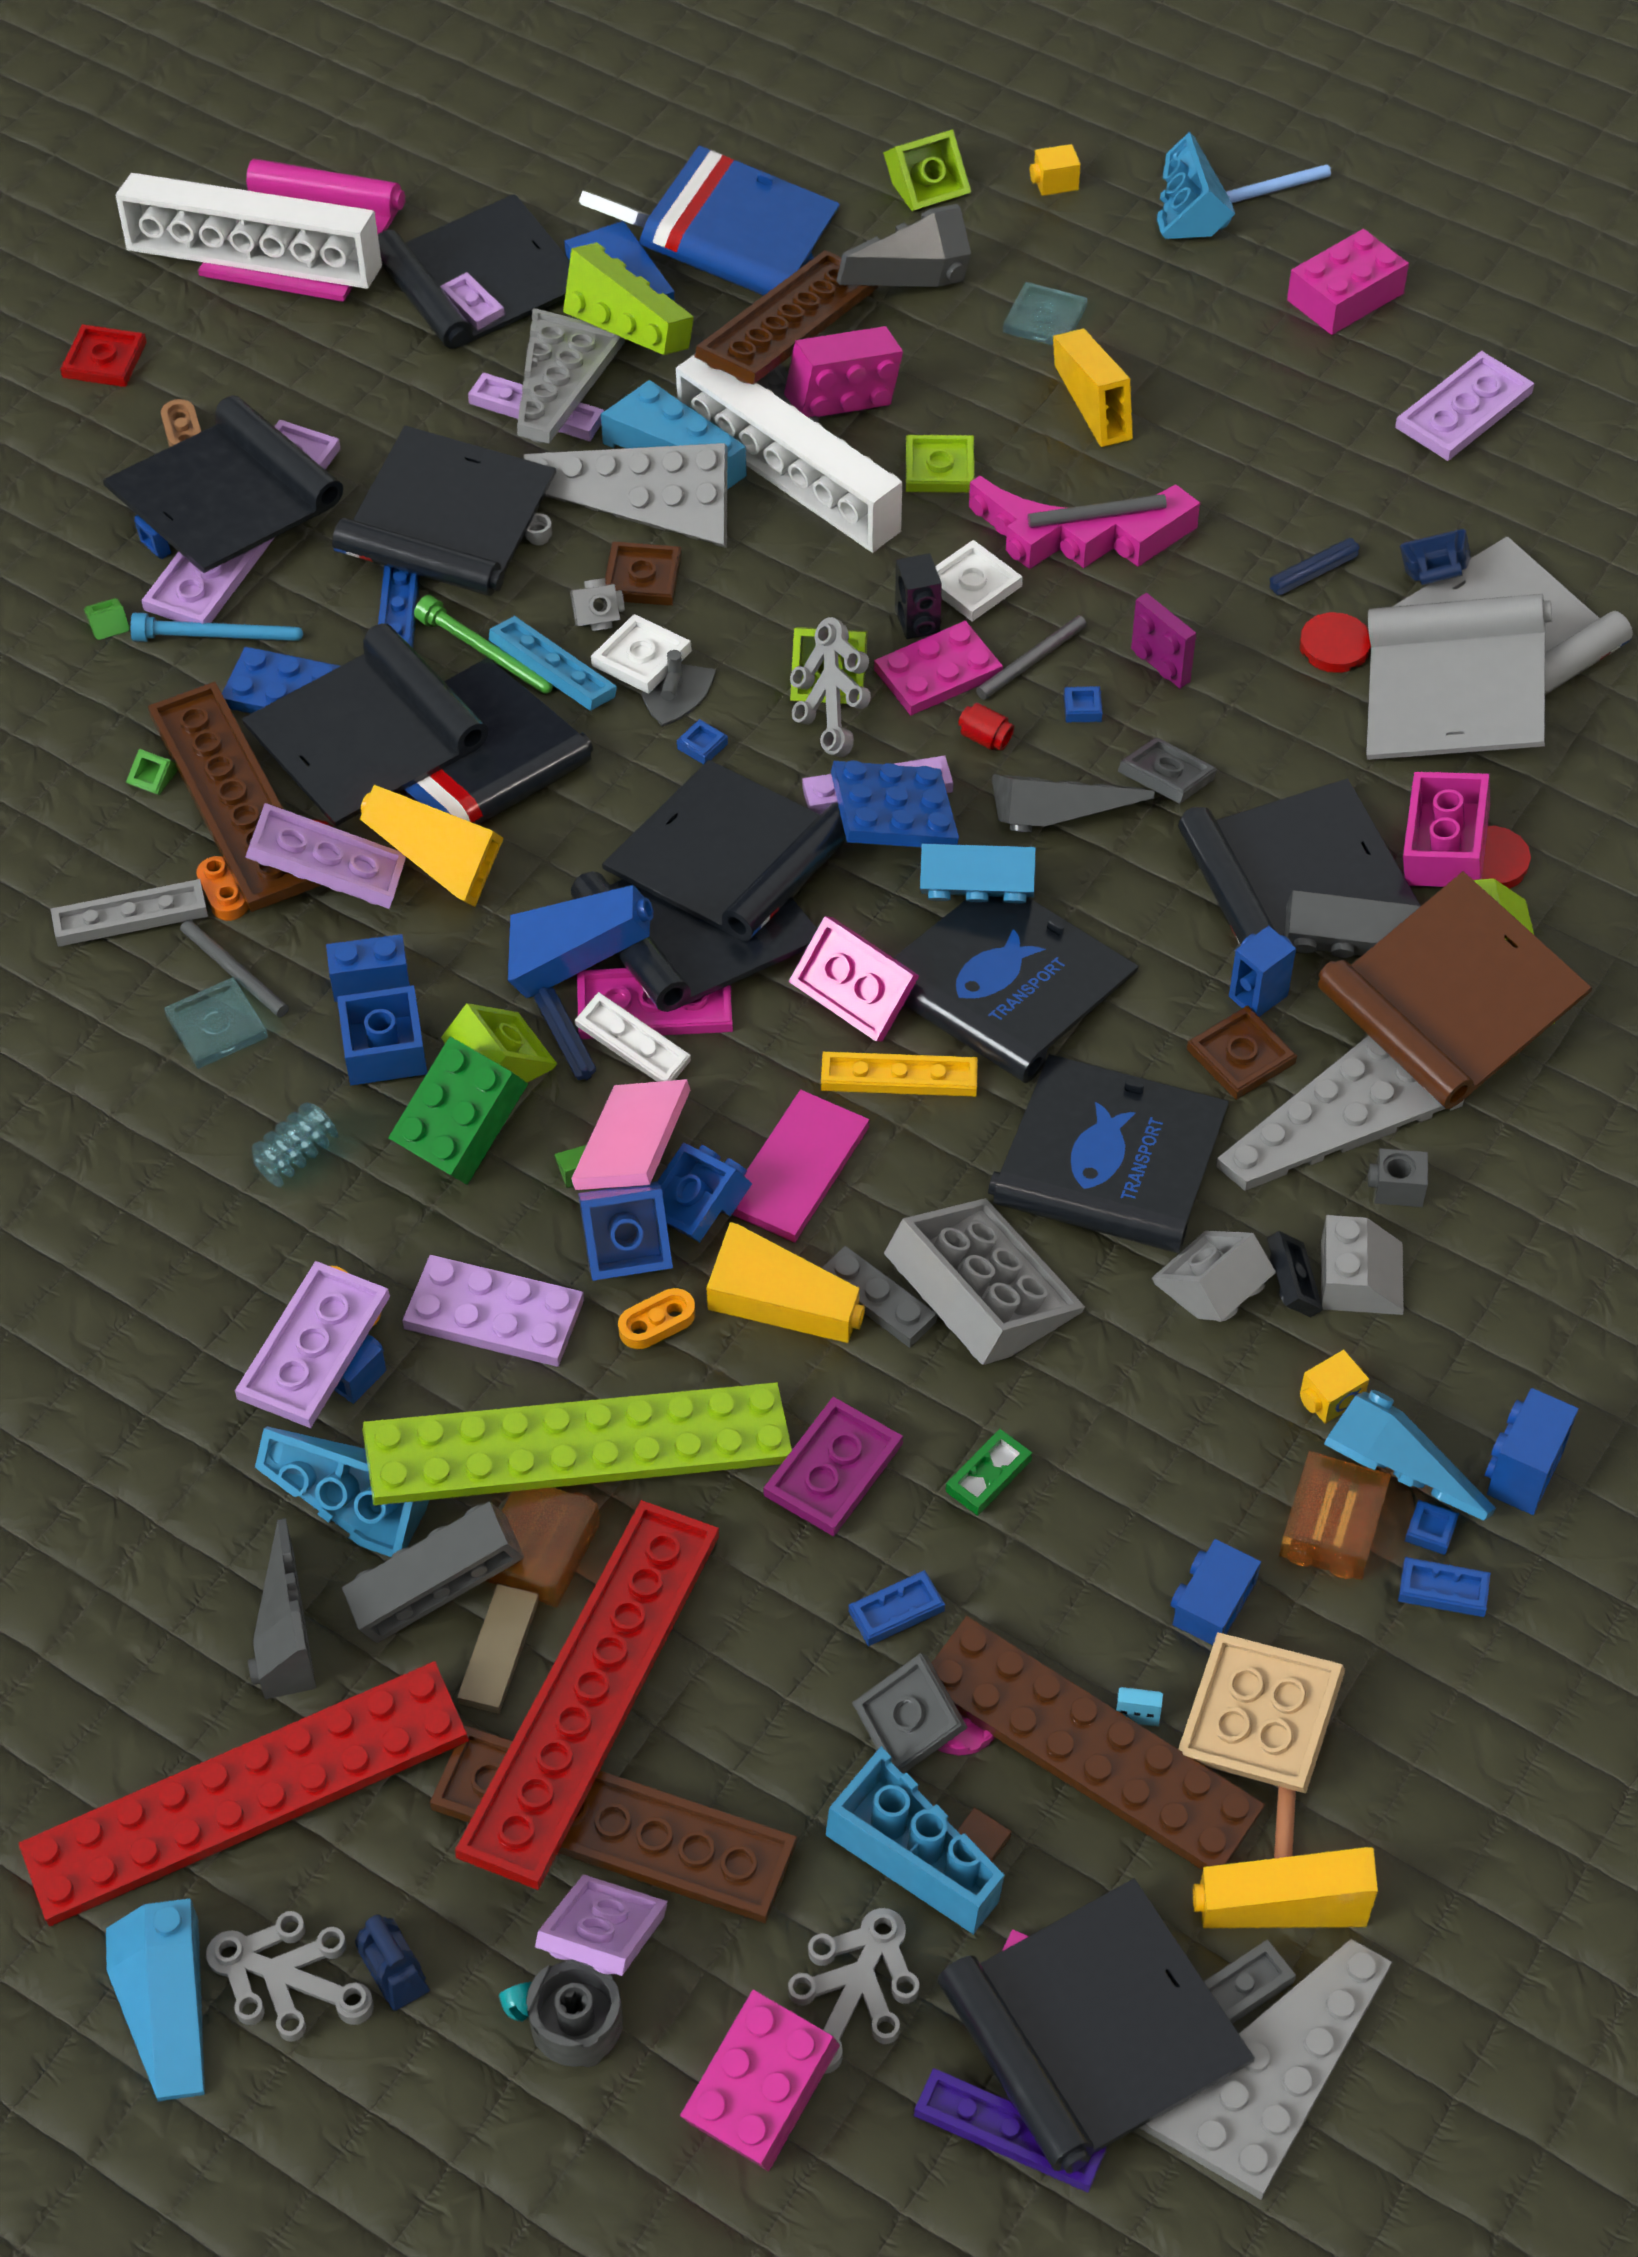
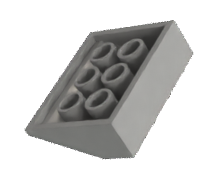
M986 1198L903 1218L884 1252L898 1272L909 1281L921 1298L931 1306L945 1322L946 1326L954 1332L982 1365L1015 1355L1081 1314L1085 1308L1079 1299Z

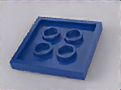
M833 761L831 776L847 842L922 847V844H958L959 836L941 769L929 766H898L891 763L872 764L859 761Z

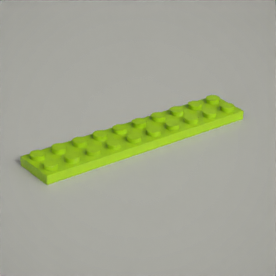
M777 1382L363 1422L362 1429L373 1505L780 1465L792 1451Z

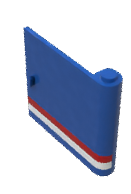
M698 146L648 217L640 237V245L764 296L802 268L839 209L840 203L712 150Z

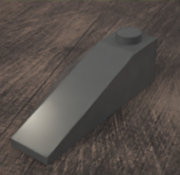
M958 204L930 209L921 214V220L909 226L904 222L895 227V233L883 239L874 237L844 252L836 280L840 285L939 287L964 281L971 251L961 207Z
M993 774L992 778L998 821L1010 824V830L1019 832H1032V826H1048L1154 798V790L1108 784L1088 785V783L1067 780L1053 782L1052 780L1036 777Z
M286 1518L277 1520L253 1639L255 1658L248 1659L252 1685H261L265 1699L317 1689L292 1539Z

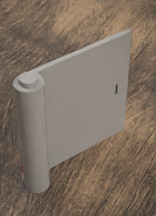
M1508 536L1472 557L1467 568L1462 570L1463 576L1430 583L1392 606L1543 594L1544 601L1551 600L1552 622H1546L1545 695L1630 642L1633 635L1632 627L1623 614L1612 611L1599 618Z
M1543 594L1369 609L1368 630L1371 644L1367 760L1545 746L1546 622H1552L1551 600L1544 601Z

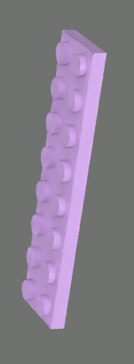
M279 420L274 426L324 469L328 467L341 449L338 438L283 420ZM273 539L206 573L201 572L178 552L141 600L143 610L176 622L211 623Z

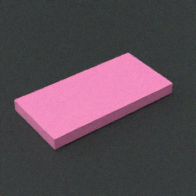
M687 1079L614 1085L571 1178L575 1190L650 1185L691 1091Z

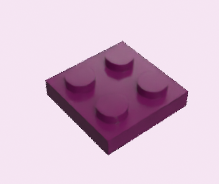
M1146 592L1136 599L1131 649L1140 659H1144L1158 670L1163 678L1170 680L1181 689L1191 682L1196 632Z

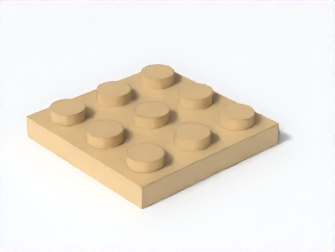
M1217 1632L1178 1749L1182 1751L1184 1756L1192 1758L1206 1767L1306 1794L1344 1677L1345 1669L1343 1664Z

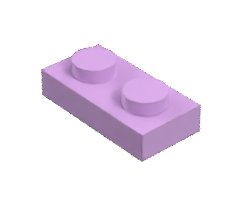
M467 272L440 286L462 315L477 330L505 315L504 307Z

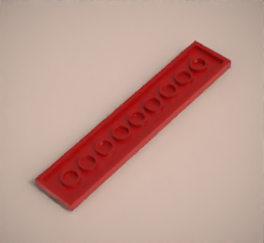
M640 1501L455 1849L456 1859L536 1890L540 1889L719 1538L718 1527L646 1501Z
M433 1661L32 1836L18 1844L45 1921L50 1927L469 1742V1738L438 1666Z

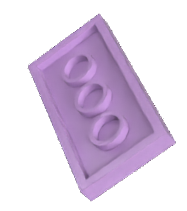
M1481 351L1398 416L1395 428L1449 461L1533 393L1535 383Z
M265 803L245 858L257 861L261 865L271 866L293 874L298 878L327 886L334 891L355 896L370 904L380 905L389 909L406 856L395 849Z
M429 1255L402 1321L406 1330L559 1367L583 1305L584 1294L583 1291Z
M315 1261L235 1389L237 1399L311 1428L389 1300L388 1288Z

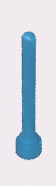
M134 612L131 616L132 641L147 642L149 638H155V635L299 641L303 637L301 628L291 626L156 621L155 617H149L148 613Z

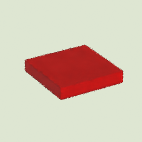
M82 324L60 368L62 378L126 387L147 343L145 334Z

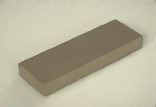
M497 1584L457 1696L458 1704L492 1713H501L539 1603V1595L537 1593Z

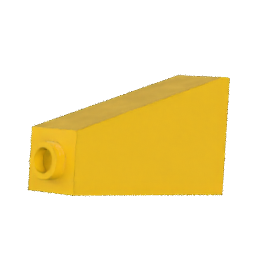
M1084 328L1054 335L1055 368L1098 444L1101 447L1132 440L1129 376Z
M374 785L371 793H367L362 801L360 820L454 896L475 907L504 838L492 830Z
M729 1223L706 1288L708 1310L849 1343L853 1328L860 1329L865 1313V1306L859 1305V1288L741 1225Z
M1357 1848L1204 1867L1200 1884H1193L1194 1912H1202L1203 1928L1367 1927L1378 1892L1374 1849Z

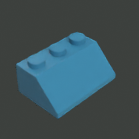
M922 844L921 894H928V900L950 901L951 895H966V901L988 902L989 896L1004 897L1003 902L1026 903V897L1034 898L1036 847Z

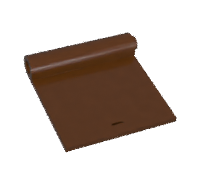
M1464 871L1352 965L1346 960L1330 961L1319 973L1320 980L1318 982L1319 989L1445 1109H1451L1462 1102L1592 991V987Z

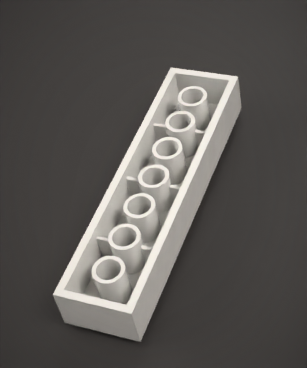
M131 173L115 194L126 249L130 251L366 289L369 288L382 267L374 210Z
M695 354L676 367L677 399L746 446V466L872 553L901 532L902 481L896 475L887 472L874 463L871 458L862 455L849 446L846 441L837 438L824 429L821 424L812 421L799 412L796 407L787 404L774 395L771 390L765 389L757 382L754 385L740 382L735 376L722 370L713 369L705 362L694 358Z

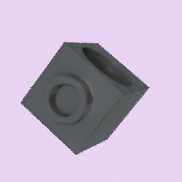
M1380 1148L1377 1163H1370L1368 1169V1187L1375 1188L1374 1204L1423 1207L1428 1186V1152Z

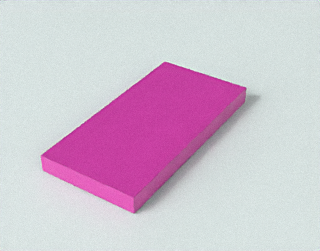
M627 968L583 970L577 974L578 1016L594 996L600 992L661 1035L733 1032L730 985L676 1010L663 1012L656 1007ZM578 1028L581 1039H594Z
M800 1089L747 1169L745 1177L752 1185L732 1215L795 1243L869 1129L870 1119Z

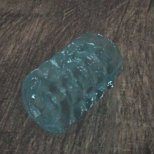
M308 1102L301 1104L298 1112H292L288 1115L287 1122L278 1123L275 1127V1132H267L263 1137V1141L255 1142L251 1148L252 1157L257 1169L271 1184L278 1188L283 1186V1180L279 1173L282 1172L288 1178L294 1177L295 1171L291 1163H294L299 1168H304L307 1163L302 1155L303 1153L315 1159L318 1156L315 1143L321 1148L327 1149L330 1143L326 1134L334 1138L339 1137L338 1131L328 1115L314 1104Z

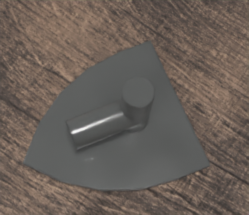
M670 650L667 653L668 672L666 677L649 694L641 690L643 701L649 713L662 727L683 718L696 709L706 698L712 686L716 669L682 664L681 652Z

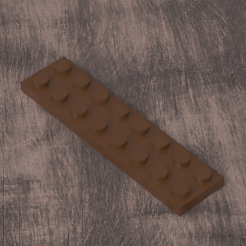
M824 250L698 344L694 358L705 362L713 369L722 370L735 376L740 382L754 385L793 354L795 340L817 336L879 286L840 285L836 280L842 257Z
M216 682L149 705L150 717L175 762L250 911L259 910L321 886V884L298 878L293 874L271 866H264L257 861L245 858L264 804L267 803L281 809L283 807Z
M968 1616L965 1617L932 1661L934 1669L961 1716L970 1719L972 1723L984 1731L991 1732L998 1740L1201 1870L1204 1867L1228 1864L1263 1812L1265 1806L1263 1802L1198 1761L1184 1756L1179 1749Z
M465 1725L464 1728L469 1742L454 1748L430 1800V1806L433 1811L469 1823L512 1741ZM599 1771L558 1853L766 1924L797 1845V1836Z

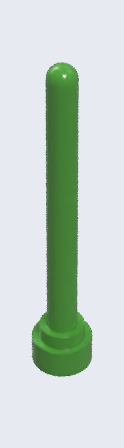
M425 595L417 603L414 617L424 625L434 627L439 625L541 693L549 694L552 691L553 685L446 614L443 603L432 595Z

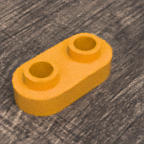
M671 1288L626 1309L618 1321L621 1341L630 1348L644 1349L686 1329L695 1318V1302L693 1297L683 1289ZM675 1311L681 1313L676 1317L669 1315L671 1312ZM638 1329H642V1330H645V1331H646V1332H644V1333H639V1334L633 1333L635 1330H638Z

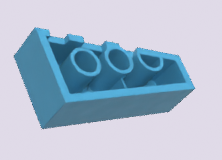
M648 380L601 413L603 444L614 448L618 445L627 449L725 443L728 447L727 490L747 476L746 446L651 380Z
M881 1746L829 1807L826 1836L974 1934L999 1903L1004 1874L966 1834L961 1835L948 1822V1815L937 1804L933 1806L920 1793L918 1784L907 1772L902 1774L891 1762L892 1757Z

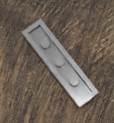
M200 879L50 909L58 947L208 917Z

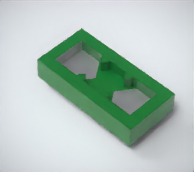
M999 1429L946 1483L945 1492L978 1516L1031 1462L1032 1452Z

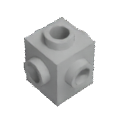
M605 578L584 581L585 588L570 590L575 626L591 624L592 631L613 628L612 621L620 620L619 612L625 611L622 591H616L615 584L606 585ZM597 598H601L603 601V608L600 611H596L593 607V603Z

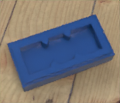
M1405 1557L1398 1602L1484 1617L1487 1609L1491 1573Z
M925 1570L851 1603L848 1607L849 1614L868 1646L945 1611V1603Z

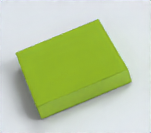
M906 435V492H970V482L975 479L974 435Z

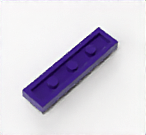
M935 2068L932 2069L914 2109V2116L1087 2193L1091 2189L1107 2149L1105 2147L1091 2155L1090 2161L1076 2172L1068 2174L1065 2170L1054 2171L1012 2102Z

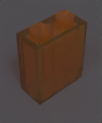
M1309 1451L1285 1528L1279 1556L1287 1558L1299 1566L1311 1565L1328 1570L1340 1578L1362 1580L1391 1474L1377 1470L1374 1471L1364 1466Z
M555 1487L512 1491L502 1512L507 1516L525 1558L487 1579L486 1582L537 1593L540 1602L558 1608L600 1525L598 1503H595L590 1497L582 1493L574 1492L571 1494Z

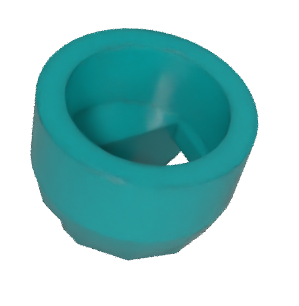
M532 1982L517 1984L498 1995L502 2008L509 2018L520 2022L527 2019V1995Z

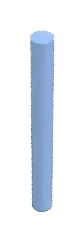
M1326 164L1229 190L1226 193L1231 203L1328 178L1331 176V169Z

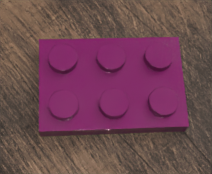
M832 1397L764 1486V1496L834 1537L903 1445V1436L839 1399Z

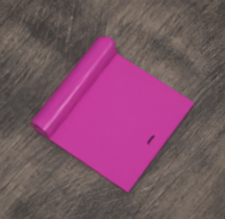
M256 158L250 161L247 169L246 181L248 191L374 210L378 234L388 229L398 210H402L405 203V193L401 190L399 183ZM205 262L198 269L199 276L342 302L345 301L353 287Z

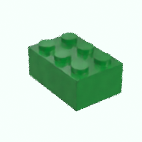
M449 1036L388 1138L468 1185L528 1083L510 1070Z

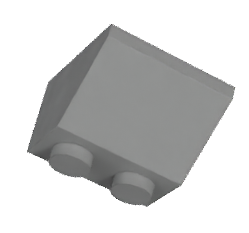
M1326 1215L1321 1239V1304L1323 1310L1403 1315L1402 1242L1368 1218Z
M1204 1231L1155 1274L1152 1280L1156 1286L1197 1319L1222 1322L1233 1317L1238 1311V1306L1248 1297L1262 1291L1265 1287V1282L1276 1271L1254 1233Z

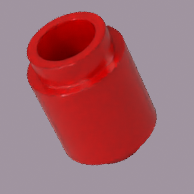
M978 702L972 707L967 706L958 721V725L962 727V736L990 750L996 748L1003 751L1008 745L1015 729V725L1009 723L1007 717Z

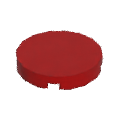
M1328 612L1316 615L1307 621L1301 630L1300 651L1302 655L1305 654L1309 658V663L1315 668L1326 672L1343 673L1350 671L1351 667L1357 664L1359 667L1365 663L1370 654L1371 644L1368 628L1356 617L1345 613Z
M1488 826L1482 879H1496L1510 889L1517 886L1528 872L1531 860L1529 846L1521 836L1509 829Z

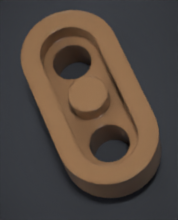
M176 399L169 401L162 407L161 417L169 447L201 432L196 411L191 402Z

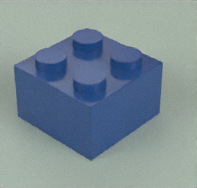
M414 985L337 996L344 1055L350 1086L427 1074Z
M658 1181L644 1186L617 1187L578 1193L592 1281L673 1268L662 1189Z
M1533 1388L1530 1389L1524 1402L1516 1400L1507 1420L1509 1424L1504 1433L1500 1432L1491 1452L1492 1458L1485 1472V1477L1491 1479L1486 1495L1534 1516L1565 1451L1579 1408Z

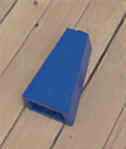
M624 221L564 241L565 255L569 260L571 248L599 243L605 248L607 255L613 259L618 258L627 265L626 269L636 277L642 276L650 282L649 286L658 294L664 293L675 302L674 290Z
M634 885L510 915L508 981L525 998L533 997L539 993V989L543 987L546 989L649 937L650 920L653 919V907L650 900L645 898Z

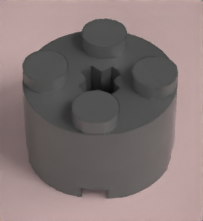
M571 1959L543 1968L530 1985L527 1995V2011L535 2045L547 2058L566 2066L592 2067L600 2063L602 2058L614 2048L622 2032L623 2013L619 1989L611 1974L600 1973L590 1965ZM577 2009H583L582 2012H576Z

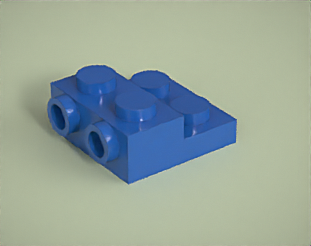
M683 1142L658 1179V1182L662 1189L667 1226L700 1243L720 1212L728 1216L732 1215L752 1183L745 1177L747 1170L734 1160L727 1158L725 1163L720 1161L721 1157L710 1148L701 1145L699 1149H696Z

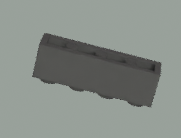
M1293 890L1286 906L1284 936L1291 941L1296 951L1300 953H1312L1317 950L1331 952L1333 956L1340 958H1349L1353 955L1362 956L1421 906Z
M489 1501L484 1505L472 1507L465 1513V1516L450 1525L434 1529L427 1538L412 1547L398 1550L392 1555L391 1559L374 1569L360 1572L353 1581L343 1586L342 1589L358 1630L376 1643H379L525 1557L507 1516Z

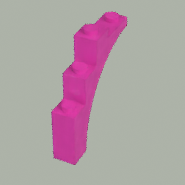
M982 476L970 482L969 507L971 510L994 526L998 533L1006 536V551L1011 558L1018 560L1028 569H1031L1058 550H1061L1067 558L1074 560L1082 568H1085L1112 549H1115L1121 557L1127 558L1139 567L1197 528L1200 502L1175 484L1156 494H1165L1166 508L1030 528L1027 519L1028 514L1064 509L1066 507L1049 506L1023 499L1000 489Z

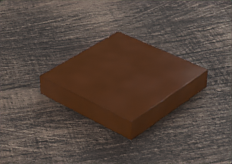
M612 541L605 576L606 585L615 584V590L622 591L624 602L673 606L682 556L681 547Z
M1248 1005L1192 1038L1187 1043V1050L1235 1100L1296 1064L1297 1055Z

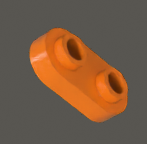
M213 856L203 860L197 868V878L201 881L203 894L213 914L225 921H232L242 917L249 907L224 858Z

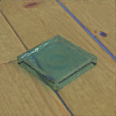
M1025 282L1003 324V333L1053 345L1054 335L1075 331L1087 307V298Z
M234 977L164 1007L167 1019L198 1069L268 1038L266 1028Z

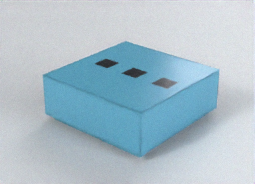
M1121 1687L1118 1692L1116 1710L1137 1724L1159 1727L1163 1693Z

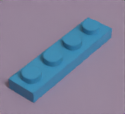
M516 616L490 628L488 639L490 642L589 711L615 698L616 685Z

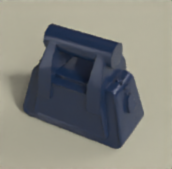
M1465 529L1405 542L1400 545L1405 572L1413 580H1420L1421 585L1463 576L1462 570L1467 568L1471 559Z
M380 1914L369 1918L365 1923L366 1927L359 1931L355 1944L384 1998L388 2001L392 2010L397 2011L430 1992V1988L425 1981L426 1977L421 1970L422 1967L410 1950L395 1920L382 1917Z

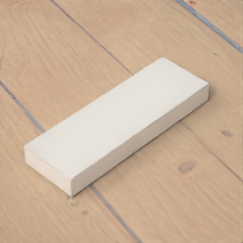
M600 992L594 996L575 1019V1025L657 1082L675 1080L691 1061L690 1054Z

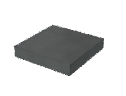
M1155 737L1121 760L1118 772L1181 804L1213 781L1217 769Z
M923 1653L918 1654L852 1702L877 1750L882 1746L892 1757L891 1762L902 1774L968 1728L931 1661Z

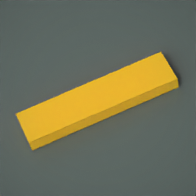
M823 1052L821 1091L976 1097L978 1057Z

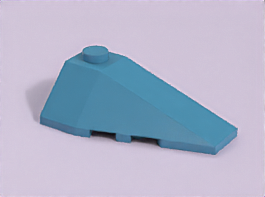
M1187 133L1166 153L1163 179L1167 182L1166 190L1161 192L1160 201L1164 203V208L1158 212L1157 216L1161 235L1165 239L1211 237L1218 230L1224 229L1235 215L1229 196L1193 134Z
M1371 1390L1370 1393L1362 1392L1355 1395L1328 1435L1324 1445L1374 1471L1377 1466L1381 1468L1388 1467L1394 1470L1393 1474L1398 1477V1482L1409 1487L1424 1488L1425 1485L1432 1487L1431 1494L1436 1499L1485 1521L1493 1515L1496 1507L1403 1411L1392 1406L1394 1403L1392 1398L1376 1390Z
M268 1426L263 1430L255 1464L257 1470L293 1497H301L319 1511L317 1515L328 1523L333 1521L349 1533V1539L360 1547L392 1557L398 1550L408 1547L427 1509L429 1500L373 1505L366 1451L364 1448Z
M190 1898L144 1904L106 1928L107 1973L157 2100L164 2101L205 2095L198 1917Z

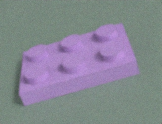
M583 1874L538 1930L535 1948L548 1951L557 1959H572L590 1965L596 1971L603 1974H618L622 1976L664 1919L668 1901Z

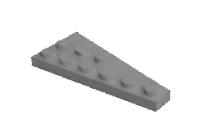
M533 308L517 436L529 438L534 442L549 444L623 346L625 338L579 319Z
M725 443L524 454L525 460L556 468V474L545 497L563 502L568 501L585 506L587 509L613 514L615 517L664 531H673L692 539H701L727 548L728 447Z
M1368 1035L1219 1156L1216 1168L1246 1191L1285 1176L1288 1170L1307 1162L1313 1165L1323 1161L1325 1155L1341 1150L1343 1153L1395 1133L1397 1127L1415 1120L1420 1123L1431 1119L1433 1113L1445 1108ZM1464 1100L1449 1110L1451 1111L1456 1108L1462 1107Z
M1350 1939L1239 2033L1255 2057L1253 2063L1141 2126L1140 2129L1262 2200L1386 1977L1392 1961Z

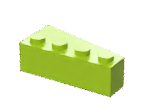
M599 243L571 248L564 313L662 355L689 349L693 315L664 293L658 294L649 286L650 282L642 276L636 277L626 269L627 265L618 258L613 259L607 255L605 248Z

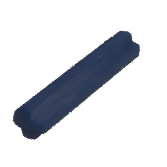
M1347 538L1272 576L1269 587L1275 595L1280 596L1359 555V545L1355 543L1353 538Z
M545 987L539 989V993L534 997L535 1002L577 1080L585 1079L586 1081L591 1079V1075L596 1072V1066L555 989H546Z

